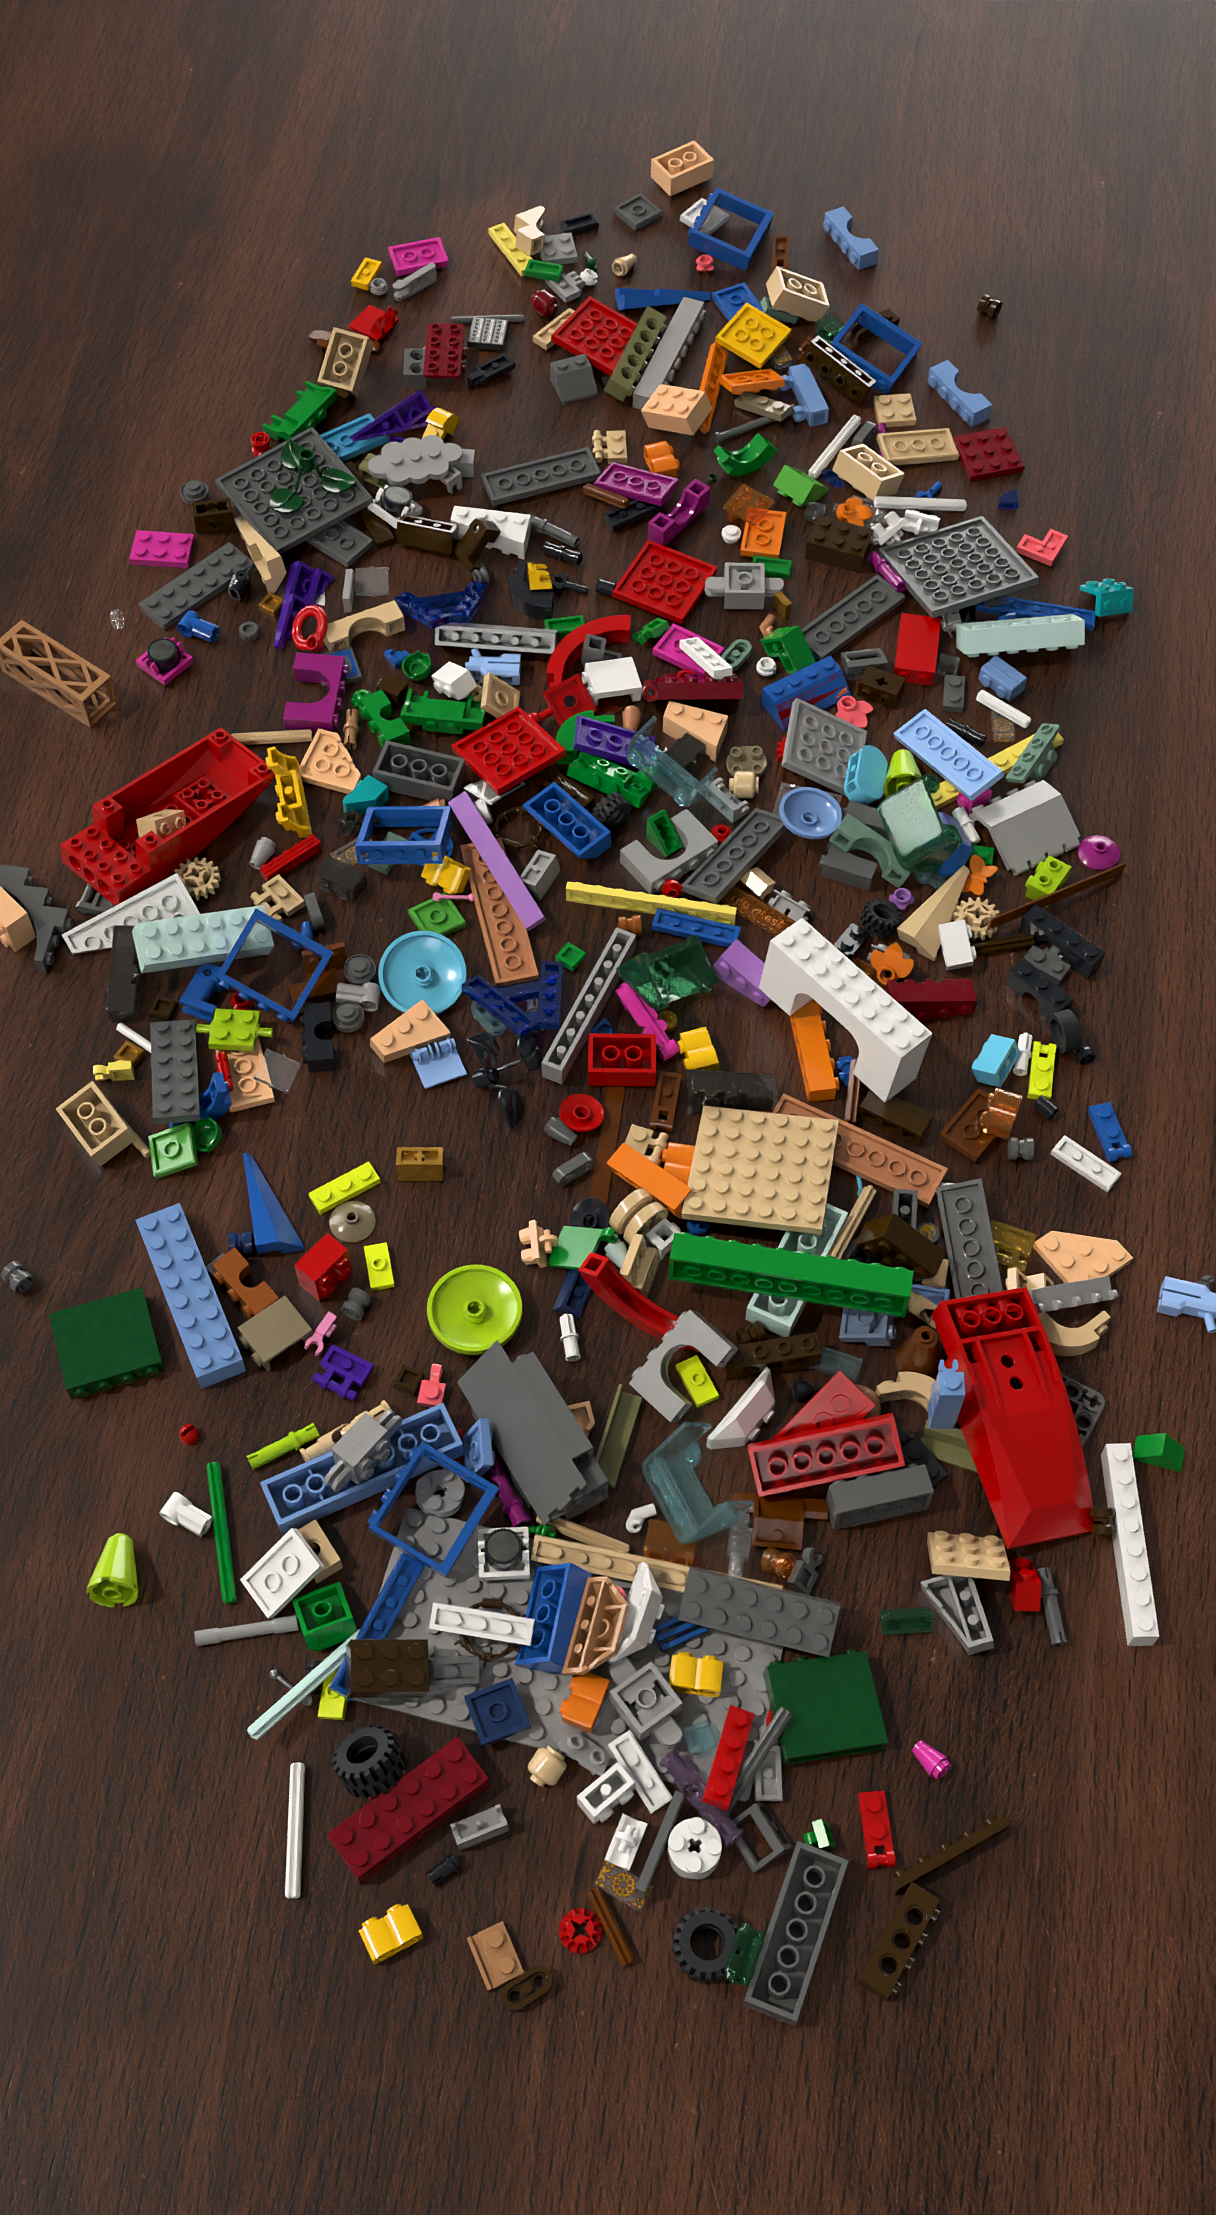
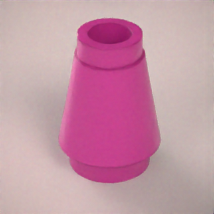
M923 1740L919 1741L912 1749V1752L930 1777L934 1776L938 1780L951 1767L947 1756Z

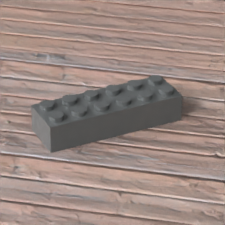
M690 1566L678 1620L829 1657L840 1603Z
M797 1841L742 2006L795 2027L849 1860Z

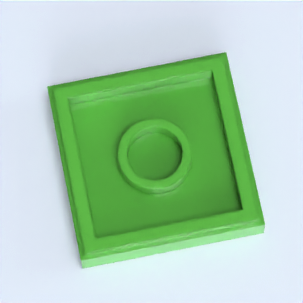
M429 899L408 910L409 916L419 931H431L446 937L466 927V921L451 899H441L438 902Z
M190 1122L148 1136L155 1178L159 1179L198 1165L193 1125Z

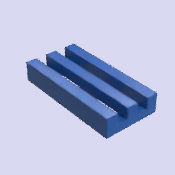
M677 1616L653 1628L656 1629L655 1638L661 1651L666 1652L695 1637L708 1633V1627L699 1625V1629L664 1644V1640L697 1624L688 1622L660 1635L659 1633L662 1630L684 1622L678 1620Z

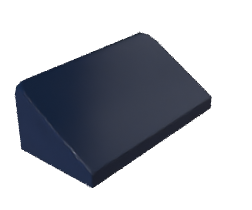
M570 1269L567 1272L553 1310L562 1314H572L574 1318L579 1319L591 1287L586 1283L578 1270Z

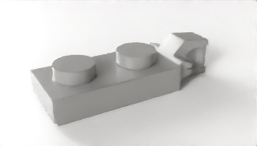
M768 1726L759 1727V1740ZM754 1740V1747L759 1740ZM778 1740L754 1775L755 1802L782 1801L781 1751L780 1746H778Z

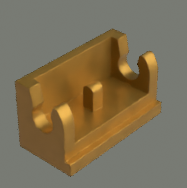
M397 1147L396 1170L398 1181H443V1147Z

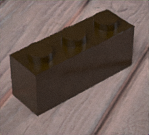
M403 514L397 521V544L449 555L454 552L458 545L459 525Z
M869 1090L860 1105L858 1118L919 1147L931 1126L933 1115L929 1114L925 1109L917 1108L906 1100L898 1099L894 1096L885 1103L872 1090Z

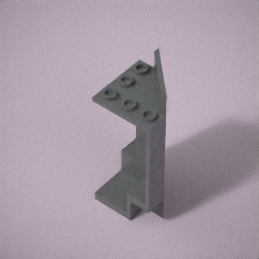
M496 1340L457 1383L471 1405L472 1416L477 1422L480 1418L489 1419L490 1428L493 1430L492 1449L529 1510L532 1508L535 1510L544 1526L561 1516L566 1520H571L608 1499L609 1481L593 1457L592 1444L534 1352L528 1355L522 1354L511 1363L500 1343Z

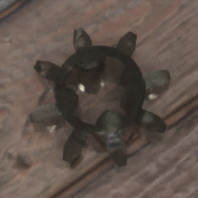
M354 810L343 813V819L338 820L342 834L346 833L352 837L360 833L364 821L362 813L358 814Z

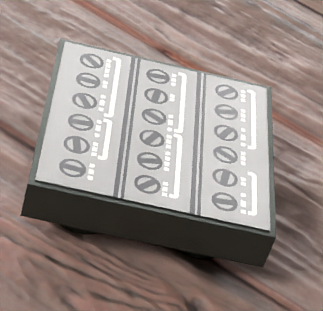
M473 317L467 347L492 349L495 351L504 350L509 320Z

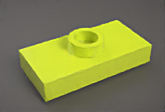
M387 1242L364 1246L371 1291L395 1287Z
M697 1355L676 1364V1370L697 1408L719 1398L717 1390Z
M338 1669L323 1682L318 1711L320 1719L345 1720L348 1700L329 1689Z

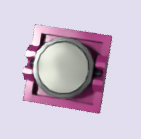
M165 637L151 642L147 652L136 660L139 668L164 686L194 663L193 657L185 652L180 642L176 643L175 638L167 639Z

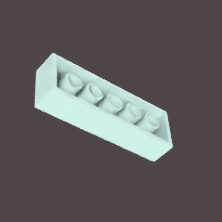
M1074 614L956 624V648L967 654V657H978L979 653L999 655V652L1007 651L1008 654L1019 653V650L1037 652L1039 648H1046V650L1052 651L1058 650V647L1066 646L1067 649H1076L1078 645H1085V620Z
M265 905L135 923L132 934L141 973L225 961L254 910L258 909L266 914ZM256 922L235 959L270 954L274 947L271 930Z
M826 1204L822 1235L786 1231L778 1248H785L788 1251L798 1253L805 1251L817 1256L828 1255L847 1220L848 1212ZM754 1293L747 1306L745 1320L752 1323L759 1321L763 1328L783 1337H789L807 1302Z

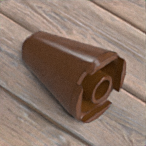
M927 1326L917 1328L899 1345L895 1353V1364L899 1372H916L933 1379L938 1375L940 1360H943L937 1334L932 1328Z

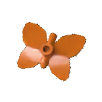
M973 855L970 859L969 868L972 873L970 872V875L967 876L963 892L972 891L975 895L980 896L985 888L983 883L988 881L986 878L995 874L998 868L997 866H986L981 857Z

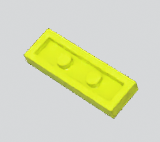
M367 1162L308 1194L321 1215L378 1185L381 1181L370 1162Z

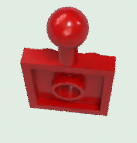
M576 674L542 692L549 708L539 714L532 712L528 715L539 726L542 720L553 715L558 726L561 727L573 715L588 710H593L594 712L597 709L579 674ZM568 695L572 696L575 700V704L572 707H567L564 704V698Z

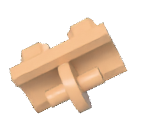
M536 1220L529 1221V1227L519 1231L521 1243L523 1245L531 1244V1248L522 1250V1261L526 1265L537 1263L540 1268L547 1267L546 1253L552 1252V1247L558 1244V1238L555 1235H551L550 1230L538 1227Z

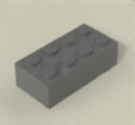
M390 741L385 742L373 770V778L387 785L388 790L391 792L429 801L437 798L440 800L445 799L447 805H449V801L458 796L466 776V765L463 758Z
M909 1464L897 1471L888 1469L874 1476L864 1474L858 1476L855 1480L847 1482L846 1480H837L829 1485L825 1502L832 1529L838 1530L927 1510L934 1490L926 1465Z

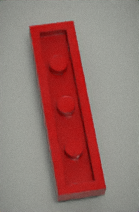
M733 1705L729 1706L701 1802L727 1811L755 1713Z

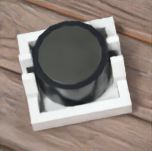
M386 484L384 489L380 488L376 498L373 499V503H370L368 506L369 510L396 529L397 521L403 514L418 516L422 513V507L411 500V492L398 485L388 486Z
M528 1527L478 1529L480 1581L530 1578Z

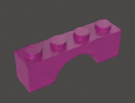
M694 479L683 490L677 506L671 513L664 515L659 512L648 523V540L666 546L710 504L711 487Z

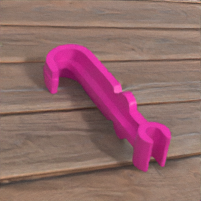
M634 981L621 984L620 988L615 990L616 995L637 1025L644 1028L642 1034H656L657 1052L661 1059L666 1061L679 1053L678 1050L680 1049L673 1039L670 1040L665 1033L667 1029L666 1022L664 1020H657V1012L640 987Z

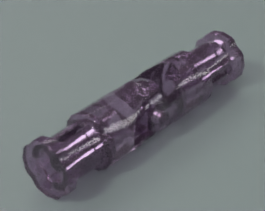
M675 1748L661 1759L659 1765L667 1769L674 1778V1784L689 1802L698 1809L703 1820L716 1828L721 1838L725 1841L724 1846L729 1848L744 1835V1830L738 1829L730 1819L728 1811L701 1802L706 1784L692 1766H687L679 1756V1750ZM696 1784L701 1790L693 1794L692 1786Z

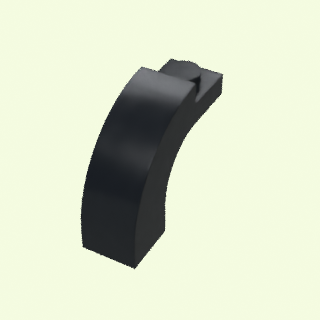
M518 560V566L514 568L513 575L508 574L509 597L512 604L518 611L530 618L538 620L552 619L554 607L553 592L530 590V587L526 584V561Z

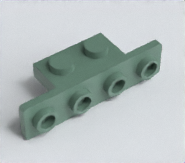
M1041 724L1007 774V782L1024 783L1028 777L1031 781L1035 780L1036 783L1043 780L1057 759V752L1052 741L1060 731V725Z

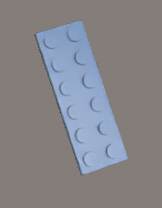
M926 709L893 733L896 740L971 801L1004 777L1003 771Z

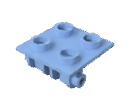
M446 1038V1040L439 1043L433 1042V1045L428 1044L427 1047L414 1049L415 1051L410 1052L412 1061L425 1089L467 1075L455 1048L456 1044L453 1038Z

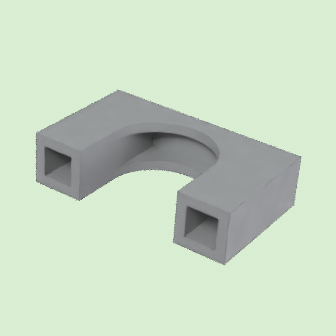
M687 809L670 819L682 845L686 849L678 858L671 860L658 859L651 855L638 840L620 850V863L649 894H654L657 891L660 892L666 880L675 879L678 881L690 870L697 869L718 848V840Z
M694 1310L685 1311L680 1315L676 1327L673 1330H669L663 1336L662 1344L658 1349L654 1348L648 1354V1361L643 1367L640 1366L632 1374L633 1379L629 1383L670 1422L678 1423L693 1405L670 1382L668 1364L672 1355L682 1347L693 1346L714 1365L724 1367L738 1350L731 1341Z

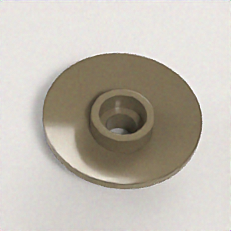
M348 1201L335 1208L330 1216L329 1225L332 1234L338 1240L345 1243H358L367 1239L375 1229L376 1218L373 1210L365 1203ZM349 1217H356L354 1220H348Z

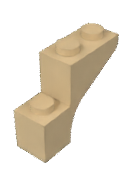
M542 206L515 216L514 232L517 234L515 246L529 256L543 251L545 234L540 232L543 227L542 216L545 208Z

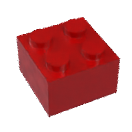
M328 1233L294 1265L299 1286L319 1302L325 1297H329L334 1292L335 1287L341 1281H345L352 1271L348 1249Z

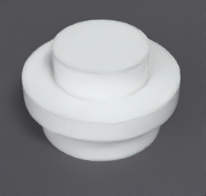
M585 269V271L581 272L580 277L586 282V285L591 286L597 283L598 276L594 271Z
M728 525L722 529V537L727 543H736L741 537V530L737 526Z
M764 657L757 663L756 670L762 676H771L776 672V664L772 658Z

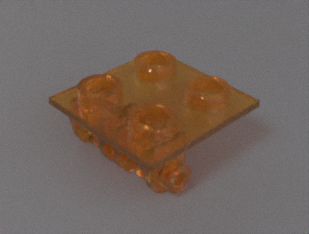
M742 484L722 508L727 511L726 518L729 521L736 520L739 517L755 526L775 501Z
M649 1519L643 1557L693 1566L698 1527Z

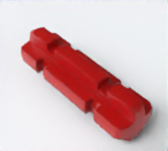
M225 1051L217 1052L215 1058L218 1073H223L224 1081H227L229 1085V1092H232L234 1086L227 1053Z

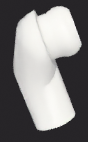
M648 1504L633 1509L630 1512L626 1521V1528L629 1532L638 1533L642 1528L645 1518L657 1515L654 1504Z

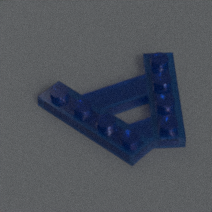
M473 581L468 583L464 591L418 598L410 592H402L399 596L392 599L393 601L395 600L399 609L433 629L448 623H469L488 592V583L481 584L480 581Z
M541 961L540 980L496 989L480 975H476L462 984L461 990L519 1038L536 1028L559 1030L563 962ZM539 998L538 1011L525 1013L514 1004L520 1001Z

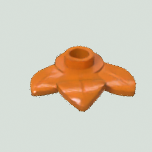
M857 497L847 499L846 503L839 504L836 509V515L840 521L863 527V521L874 516L873 511L868 506L863 505V500Z
M898 943L890 945L884 953L878 950H873L871 965L877 971L878 980L884 985H887V980L895 979L897 981L898 978L906 977L913 969L914 960L903 958V951ZM886 970L892 973L890 978L885 975Z

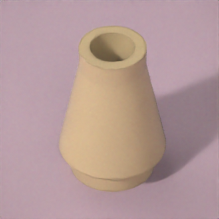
M629 254L628 256L615 259L612 264L613 272L617 276H625L632 266L636 264V256Z

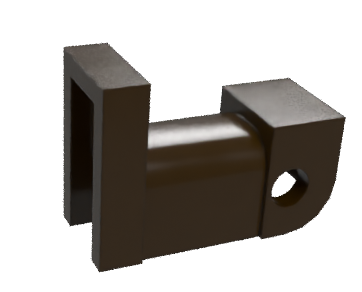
M474 519L460 543L454 549V552L470 573H473L475 569L479 571L481 567L487 570L479 556L488 542L494 543L501 533L493 521Z

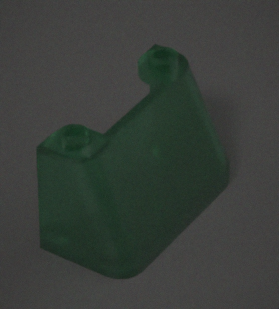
M924 774L884 799L878 806L879 815L897 862L908 871L935 874L963 842L958 829L954 825L943 824L930 794L936 793L940 788L936 775Z
M697 934L690 936L681 944L678 942L649 955L646 952L638 954L616 968L619 977L651 1009L656 1008L657 1011L670 1006V1002L700 992L701 995L713 990L712 985L719 982Z

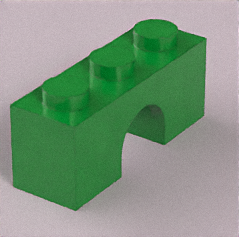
M382 690L360 699L361 708H359L361 717L367 719L371 732L377 734L378 742L382 748L386 741L407 746L411 745L410 731L402 719L386 720L392 717V707Z

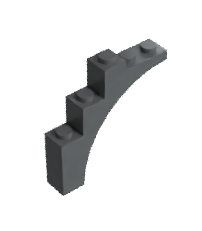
M0 864V886L28 913L37 934L34 962L38 972L47 973L49 966L54 961L55 947L59 946L60 938H63L62 934L73 929L74 920L71 918L68 909L54 907V898L51 897L49 888L34 887L35 878L32 877L29 868Z

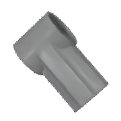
M371 982L364 983L362 986L339 983L336 991V1002L351 1001L359 1004L365 1011H376L379 1005L381 987Z

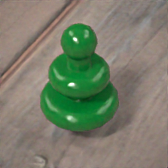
M540 1524L537 1527L530 1526L528 1528L531 1535L538 1534L552 1538L557 1537L556 1529L552 1524H546L545 1526Z

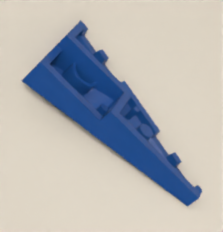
M617 288L614 291L619 311L645 308L647 306L680 304L683 297L706 301L710 300L711 293L673 289L643 290Z
M243 1153L255 1245L258 1254L281 1250L282 1254L304 1250L303 1243L252 1155Z

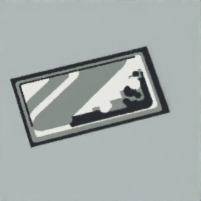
M482 779L464 787V789L483 801L485 799V802L489 805H493L529 785V783L523 781L499 796Z

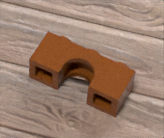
M235 1247L212 1264L213 1278L220 1286L224 1284L228 1288L227 1293L234 1302L239 1301L243 1306L241 1309L249 1319L279 1300V1297L265 1281L253 1288H248L241 1284L242 1280L251 1273L249 1263Z

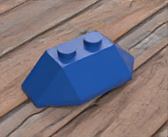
M943 812L909 815L908 818L940 877L953 876L966 864L974 849L958 820Z

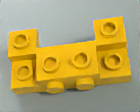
M275 747L267 748L268 757H266V764L268 769H272L275 773L277 782L275 790L280 798V803H277L278 812H276L278 824H282L286 831H296L300 838L312 835L298 760L294 756H288L279 752Z

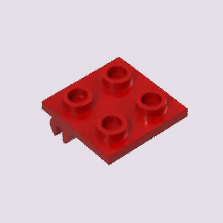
M369 305L348 325V328L379 342L399 322V318L395 317L398 311L396 308L392 311V306H389L385 312Z

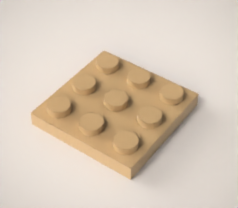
M945 1531L928 1532L927 1545L932 1574L1010 1580L1011 1571L1003 1539L992 1535L975 1537L969 1533L953 1535Z

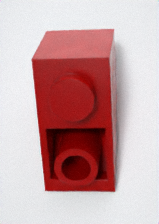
M1025 1558L1008 1560L1011 1571L1009 1592L1014 1611H1040L1041 1581L1033 1561Z

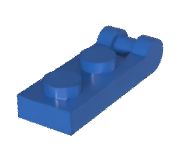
M1111 1102L1089 1106L1088 1114L1107 1160L1112 1162L1120 1157L1124 1159L1132 1157V1149L1127 1144Z

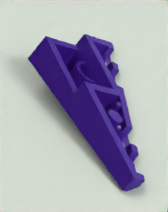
M422 390L416 391L349 436V438L356 442L428 426L426 420L435 409V406L429 404Z
M300 560L291 564L274 648H284V644L292 636V623L296 615L302 608L316 604L317 599L326 591L329 583L334 580V576L321 568L315 570Z

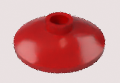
M574 1094L562 1101L559 1108V1116L568 1128L578 1132H589L601 1125L604 1118V1110L600 1102L595 1098L585 1094Z

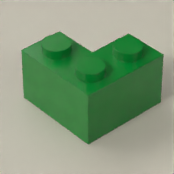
M799 626L778 628L760 640L769 658H780L787 675L793 674L816 662L813 657V651L805 640V634Z

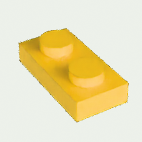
M365 258L353 276L351 285L369 290L372 280L376 279L382 269V262Z

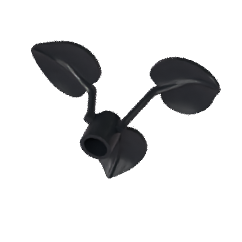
M486 1032L477 1033L468 1038L467 1041L473 1047L478 1060L484 1068L473 1073V1082L477 1088L488 1086L489 1090L494 1088L501 1089L498 1094L499 1103L509 1128L513 1129L523 1116L524 1106L516 1090H509L508 1086L496 1084L500 1079L499 1072L522 1062L525 1063L529 1071L537 1070L542 1063L541 1050L531 1035L523 1034L517 1040L518 1052L522 1058L496 1069L495 1067L499 1061L497 1058L499 1045L493 1035Z

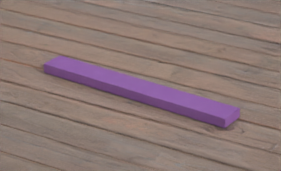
M464 791L449 801L448 804L525 928L530 931L545 921L546 918L467 792Z

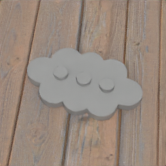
M435 435L425 436L421 440L418 438H407L402 443L390 442L384 445L381 451L382 455L375 456L368 462V470L371 476L387 478L388 482L392 485L404 486L409 482L422 484L429 478L438 480L446 477L449 473V466H454L461 462L462 449L454 443L444 444L442 439Z

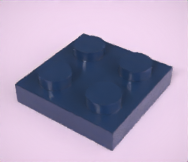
M513 1677L464 1696L482 1747L531 1729Z

